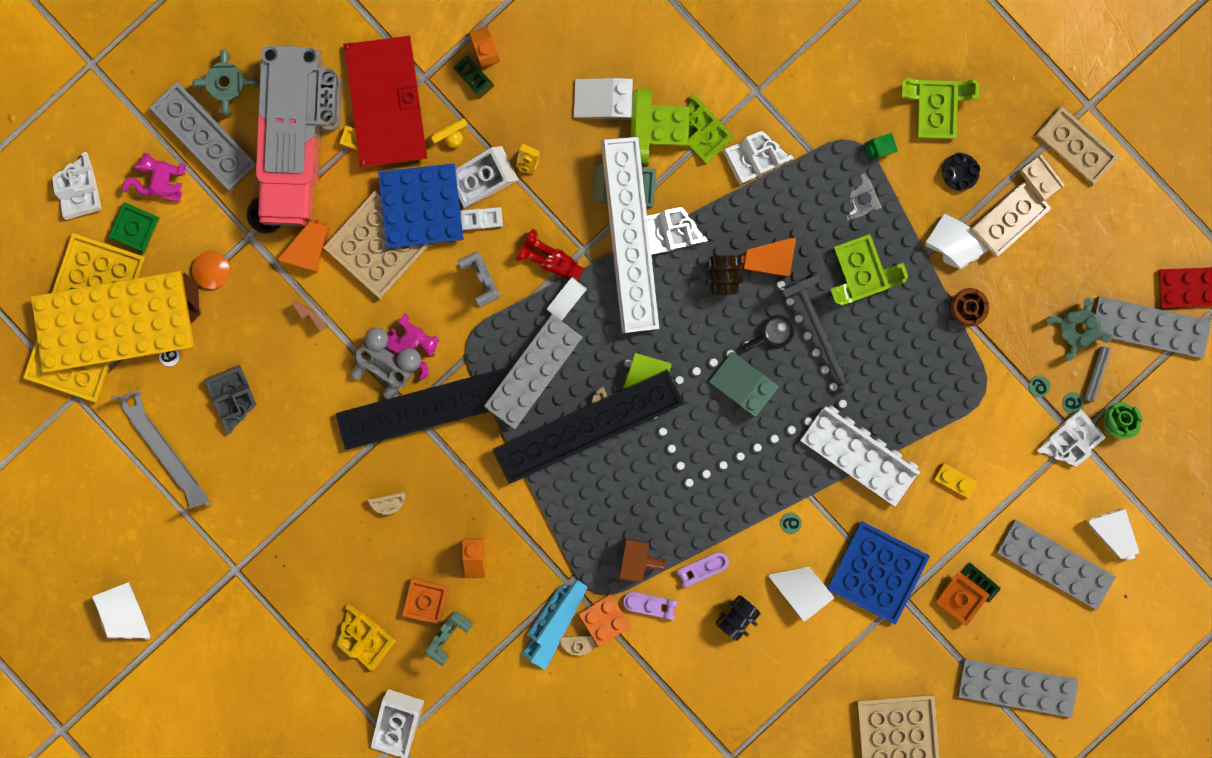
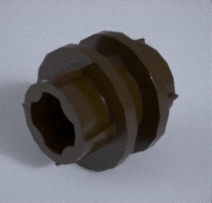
M735 255L709 257V267H704V271L711 272V280L705 281V285H710V294L735 295L739 293V284L743 283V279H736V271L743 270V266L738 265Z

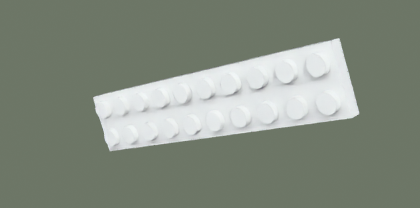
M638 137L601 140L622 333L659 329Z

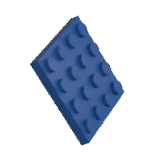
M455 163L378 172L387 249L464 240Z
M861 521L827 589L896 625L930 556Z

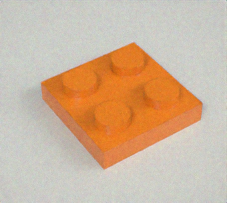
M958 572L936 603L967 626L990 594L961 572Z
M411 578L402 616L440 625L449 587Z
M611 594L578 614L597 647L602 646L631 627Z

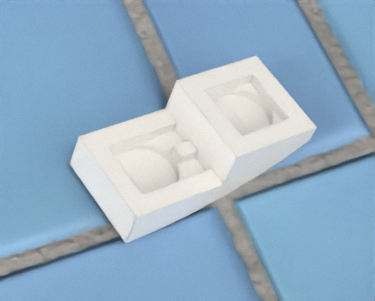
M501 207L461 211L462 230L503 227Z
M572 277L547 310L562 321L587 288Z

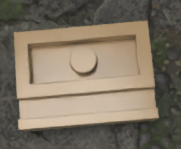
M1042 154L1019 171L1041 202L1064 186V183Z

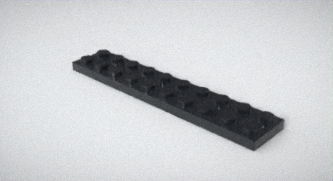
M512 366L335 413L345 450L490 412L483 406Z
M665 369L493 448V452L508 483L511 484L682 406L684 402L668 369Z

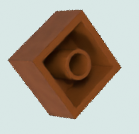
M626 538L619 578L643 582L644 571L647 568L664 571L666 559L649 557V542Z

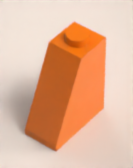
M488 26L470 31L469 33L481 67L484 68L500 62Z
M315 220V223L309 222L281 254L278 261L318 272L324 252L323 247L326 245L330 228L326 226V222Z
M796 238L748 249L746 254L742 253L740 265H744L743 270L790 277Z
M465 538L462 541L465 577H485L484 538Z

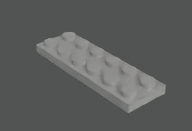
M178 82L150 107L160 120L229 191L256 167L257 164Z
M1098 296L1094 314L1100 322L1101 331L1111 334L1112 339L1204 359L1212 321Z
M551 314L483 407L513 430L516 429L583 337L555 315Z
M1017 520L1013 521L996 551L997 554L1095 610H1098L1116 576Z
M964 658L958 697L1072 718L1079 680Z

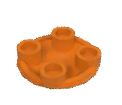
M207 251L200 254L192 265L194 280L206 289L222 287L230 275L229 261L222 254L215 251Z

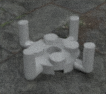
M479 252L457 260L462 270L473 266L482 285L486 284L483 286L486 293L475 298L480 307L499 298L500 294Z

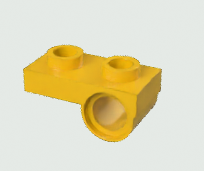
M522 144L515 167L523 173L533 175L541 158L540 151Z

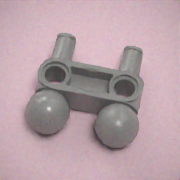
M374 327L366 332L364 342L356 353L357 363L350 374L353 378L360 379L367 368L389 382L383 396L386 399L394 398L398 389L405 387L413 371L419 368L421 363L420 353L413 348H405L398 353V356H395L384 349L389 339L387 332L380 327Z

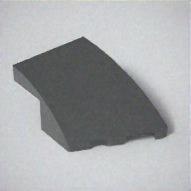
M240 364L204 379L228 435L246 417V414L257 405Z

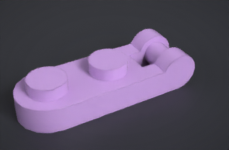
M716 552L679 568L675 572L677 576H680L682 588H686L724 571L728 567L729 560L726 554ZM692 570L694 577L689 579L687 572Z
M629 592L624 597V606L630 611L670 620L675 618L674 609L678 604L676 600L639 592ZM662 604L667 605L666 612L661 611Z

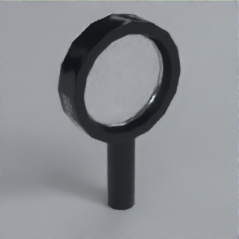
M783 315L771 316L762 325V335L742 346L745 352L764 342L772 347L786 346L794 336L793 324Z

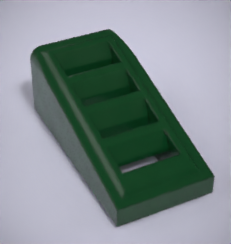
M468 55L453 67L480 98L494 87L490 79ZM470 63L471 66L466 71L462 72L461 70H463ZM475 69L476 71L469 78H467V76ZM481 75V78L478 79L474 84H472V82H473L478 76Z
M969 563L961 573L967 577L973 570L975 573L970 577L971 581H974L979 575L981 578L976 582V585L980 586L985 580L987 583L982 588L984 591L990 586L993 587L988 593L990 596L986 600L989 603L1001 588L973 564Z

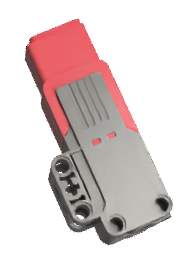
M266 46L261 51L256 176L260 181L258 216L260 217L259 222L264 225L305 227L307 221H313L314 192L319 182L321 131H335L341 124L342 81L334 70L324 68L321 51L314 50L313 48Z

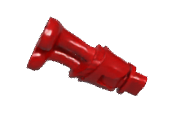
M532 228L525 240V244L543 252L549 257L545 258L523 245L515 260L518 262L530 260L539 264V268L545 269L544 271L561 277H567L568 280L573 277L578 281L585 268L578 265V262H575L563 250L559 248L554 249L538 239V232Z

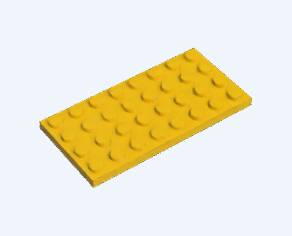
M72 233L52 293L140 278L146 257ZM37 338L23 378L98 403L111 362L43 373Z
M182 271L31 297L43 373L194 348Z

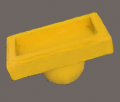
M462 117L433 133L431 138L434 143L444 138L447 146L451 148L459 147L463 142V135L459 130L468 124L465 118Z

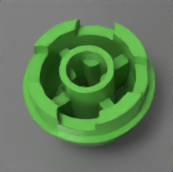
M1126 402L1111 405L1105 413L1104 430L1114 439L1132 438L1138 434L1141 427L1142 416L1136 407L1132 408L1130 405L1125 404Z

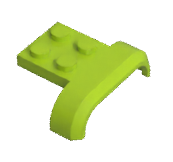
M907 77L902 82L901 97L903 99L918 100L917 138L957 139L958 101L978 100L980 84L975 79L969 81L913 80Z
M637 88L633 92L631 138L638 137L641 165H649L650 144L688 146L690 107L651 105L652 88Z
M870 234L833 247L846 284L830 290L835 303L841 306L903 284L908 278L904 263L883 270Z

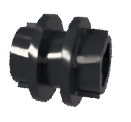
M738 595L734 601L730 599L727 601L732 607L726 613L721 609L718 611L721 616L715 622L734 641H738L743 635L748 637L750 634L745 629L750 623L756 627L758 623L755 620L761 614L742 595Z

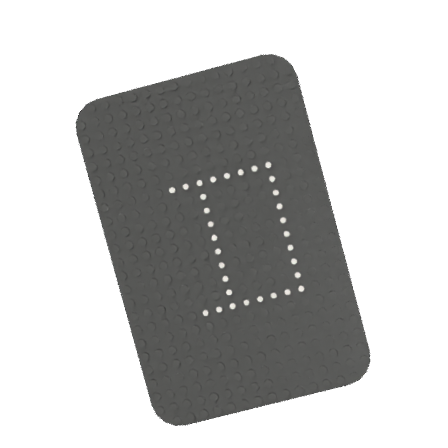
M843 139L826 143L688 214V217L697 225L696 228L707 238V242L651 255L659 329L622 333L613 253L585 267L578 282L587 290L562 320V322L583 338L516 429L513 430L493 414L508 442L591 404L595 392L602 386L607 396L622 390L634 353L672 363L669 373L684 405L525 477L575 575L587 588L596 593L613 595L627 591L642 583L619 578L626 538L649 542V557L666 559L664 571L850 476L800 441L823 406L829 407L831 405L840 411L838 413L839 416L842 418L847 416L855 422V427L858 429L863 427L871 433L870 437L876 441L879 438L887 444L885 448L891 452L893 449L898 451L959 420L979 406L986 393L987 386L984 364L964 325L954 319L951 312V300L877 159L869 160L864 145L856 141ZM867 172L881 208L873 209L865 215L847 221L848 213L852 212L855 208L854 203L850 201L852 185L854 187L861 186L863 183L861 175ZM867 192L862 193L860 196V201L863 204H868L872 199L871 195ZM870 234L883 270L904 263L908 278L903 284L841 306L835 303L830 290L846 284L833 247ZM796 238L790 277L739 270L736 271V279H743V283L739 284V293L735 295L710 294V285H705V281L711 280V272L704 271V267H709V257L735 255L738 265H740L742 253L746 254L748 249ZM811 273L818 274L821 282L808 287L806 292L846 381L851 382V388L844 392H840L837 389L839 385L838 380L800 295L795 293L785 298L780 295L778 288ZM567 277L495 313L474 328L467 340L466 358L473 376L503 369L515 364L552 314L547 308L568 283ZM783 315L792 322L794 336L786 346L772 347L764 342L745 352L742 345L762 335V325L769 317ZM774 319L768 323L765 332L771 342L779 344L788 339L790 328L782 319ZM732 352L779 386L756 417H753L709 383ZM647 568L644 571L643 582L664 571Z

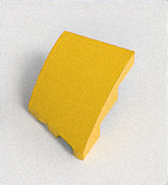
M347 604L345 621L342 622L341 635L339 636L337 646L349 657L359 659L369 670L374 671L396 640L352 605Z

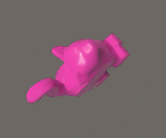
M144 153L139 159L138 165H135L134 168L142 172H152L149 186L143 188L140 181L135 178H128L122 184L124 192H127L129 186L133 185L140 195L158 196L181 202L182 183L172 185L170 184V178L172 175H184L186 164L174 166L165 161H156L149 153Z
M404 314L399 319V323L406 333L401 338L397 336V331L393 328L388 333L389 339L386 348L397 356L401 350L405 348L416 349L419 345H421L426 354L435 356L434 352L439 343L438 337L427 336L422 329L409 322L410 318L407 314ZM421 361L419 368L422 372L419 375V379L422 380L428 376L429 367Z

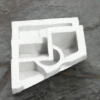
M763 131L752 134L741 143L728 147L723 151L739 185L762 176L794 159L791 154L788 155L779 148L780 145L772 141Z
M83 152L81 154L82 157L73 164L69 163L64 170L59 171L52 177L54 194L61 200L62 215L65 220L102 210L95 175L87 152Z
M683 207L664 210L660 214L647 216L651 255L707 242V238L696 228L697 225L688 217Z
M947 214L942 216L926 241L927 247L943 254L944 263L958 269L964 268L969 262L979 259L980 255L989 251L970 230L971 227Z
M1079 408L1039 446L1037 451L1077 467L1091 455V449L1106 438V434Z
M809 566L768 575L804 622L834 599L833 595Z
M129 582L92 596V600L100 615V623L107 638L151 639Z

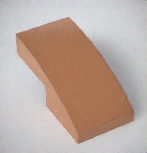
M297 301L292 302V305L302 319L305 320L310 316L319 331L327 328L324 321L310 308Z

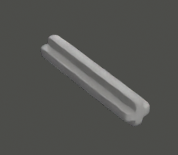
M1100 347L1084 399L1087 401H1095L1111 353V349L1108 347Z

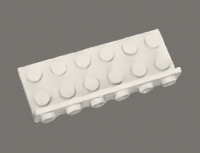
M823 406L800 441L881 498L896 506L915 477L920 474V471L917 470L919 466L910 460L905 462L901 459L902 454L894 449L891 452L885 448L887 444L879 438L876 441L872 439L869 431L863 427L861 429L855 427V422L849 417L845 416V418L839 416L838 413L840 411L833 406Z

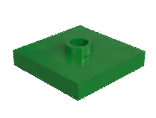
M123 202L109 238L145 253L160 218Z

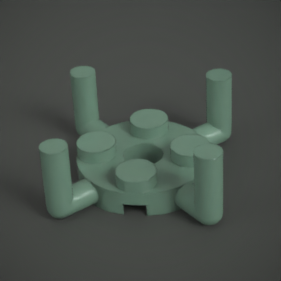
M222 49L220 51V63L215 64L207 72L204 79H193L192 85L197 89L205 86L213 98L221 101L222 113L230 117L232 111L229 109V101L241 95L244 85H253L257 88L260 86V82L255 77H243L242 72L235 65L228 63V59L231 57L230 53ZM222 77L229 78L230 83L228 86H220L219 82Z
M1092 297L1084 300L1083 309L1073 310L1064 318L1055 315L1047 318L1048 324L1055 323L1061 325L1062 337L1071 345L1069 353L1065 356L1067 361L1075 358L1078 347H1087L1094 343L1097 338L1102 339L1104 343H1109L1113 338L1111 334L1101 331L1100 322L1091 311L1094 303ZM1077 323L1085 324V333H1078L1076 331Z
M453 612L426 648L425 654L443 666L449 658L446 653L440 650L444 645L443 643L448 640L453 633L452 631L457 626L467 633L474 623L459 612Z

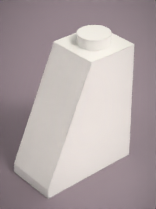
M1121 508L1085 520L1086 524L1117 558L1127 561L1134 559L1135 554L1140 553L1126 509Z

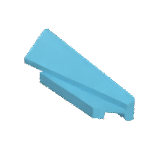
M576 579L572 585H562L557 589L527 635L533 640L521 653L523 656L543 669L548 667L560 643V638L563 637L587 590L585 584Z

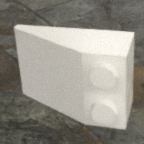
M575 79L574 118L631 120L633 79Z
M502 146L491 147L456 169L458 195L464 208L507 188L519 180Z
M388 689L381 703L371 748L398 757L408 758L422 713L424 700Z

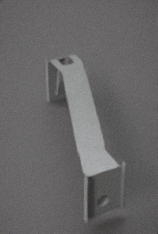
M133 389L134 393L130 392L120 397L111 396V400H121L123 410L131 419L132 424L180 488L185 491L189 508L183 509V512H190V508L203 504L211 506L212 502H209L208 497L200 488L198 482L145 414L140 397L141 390ZM134 395L136 406L128 407L126 399Z

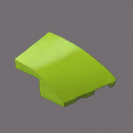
M692 94L688 106L690 107L688 145L707 164L735 137Z
M634 353L622 389L665 369H668L670 372L672 363Z

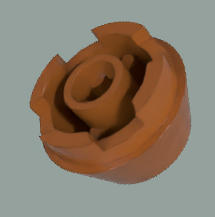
M966 288L959 291L953 297L951 312L958 323L964 326H976L986 319L989 313V302L981 291L974 288Z

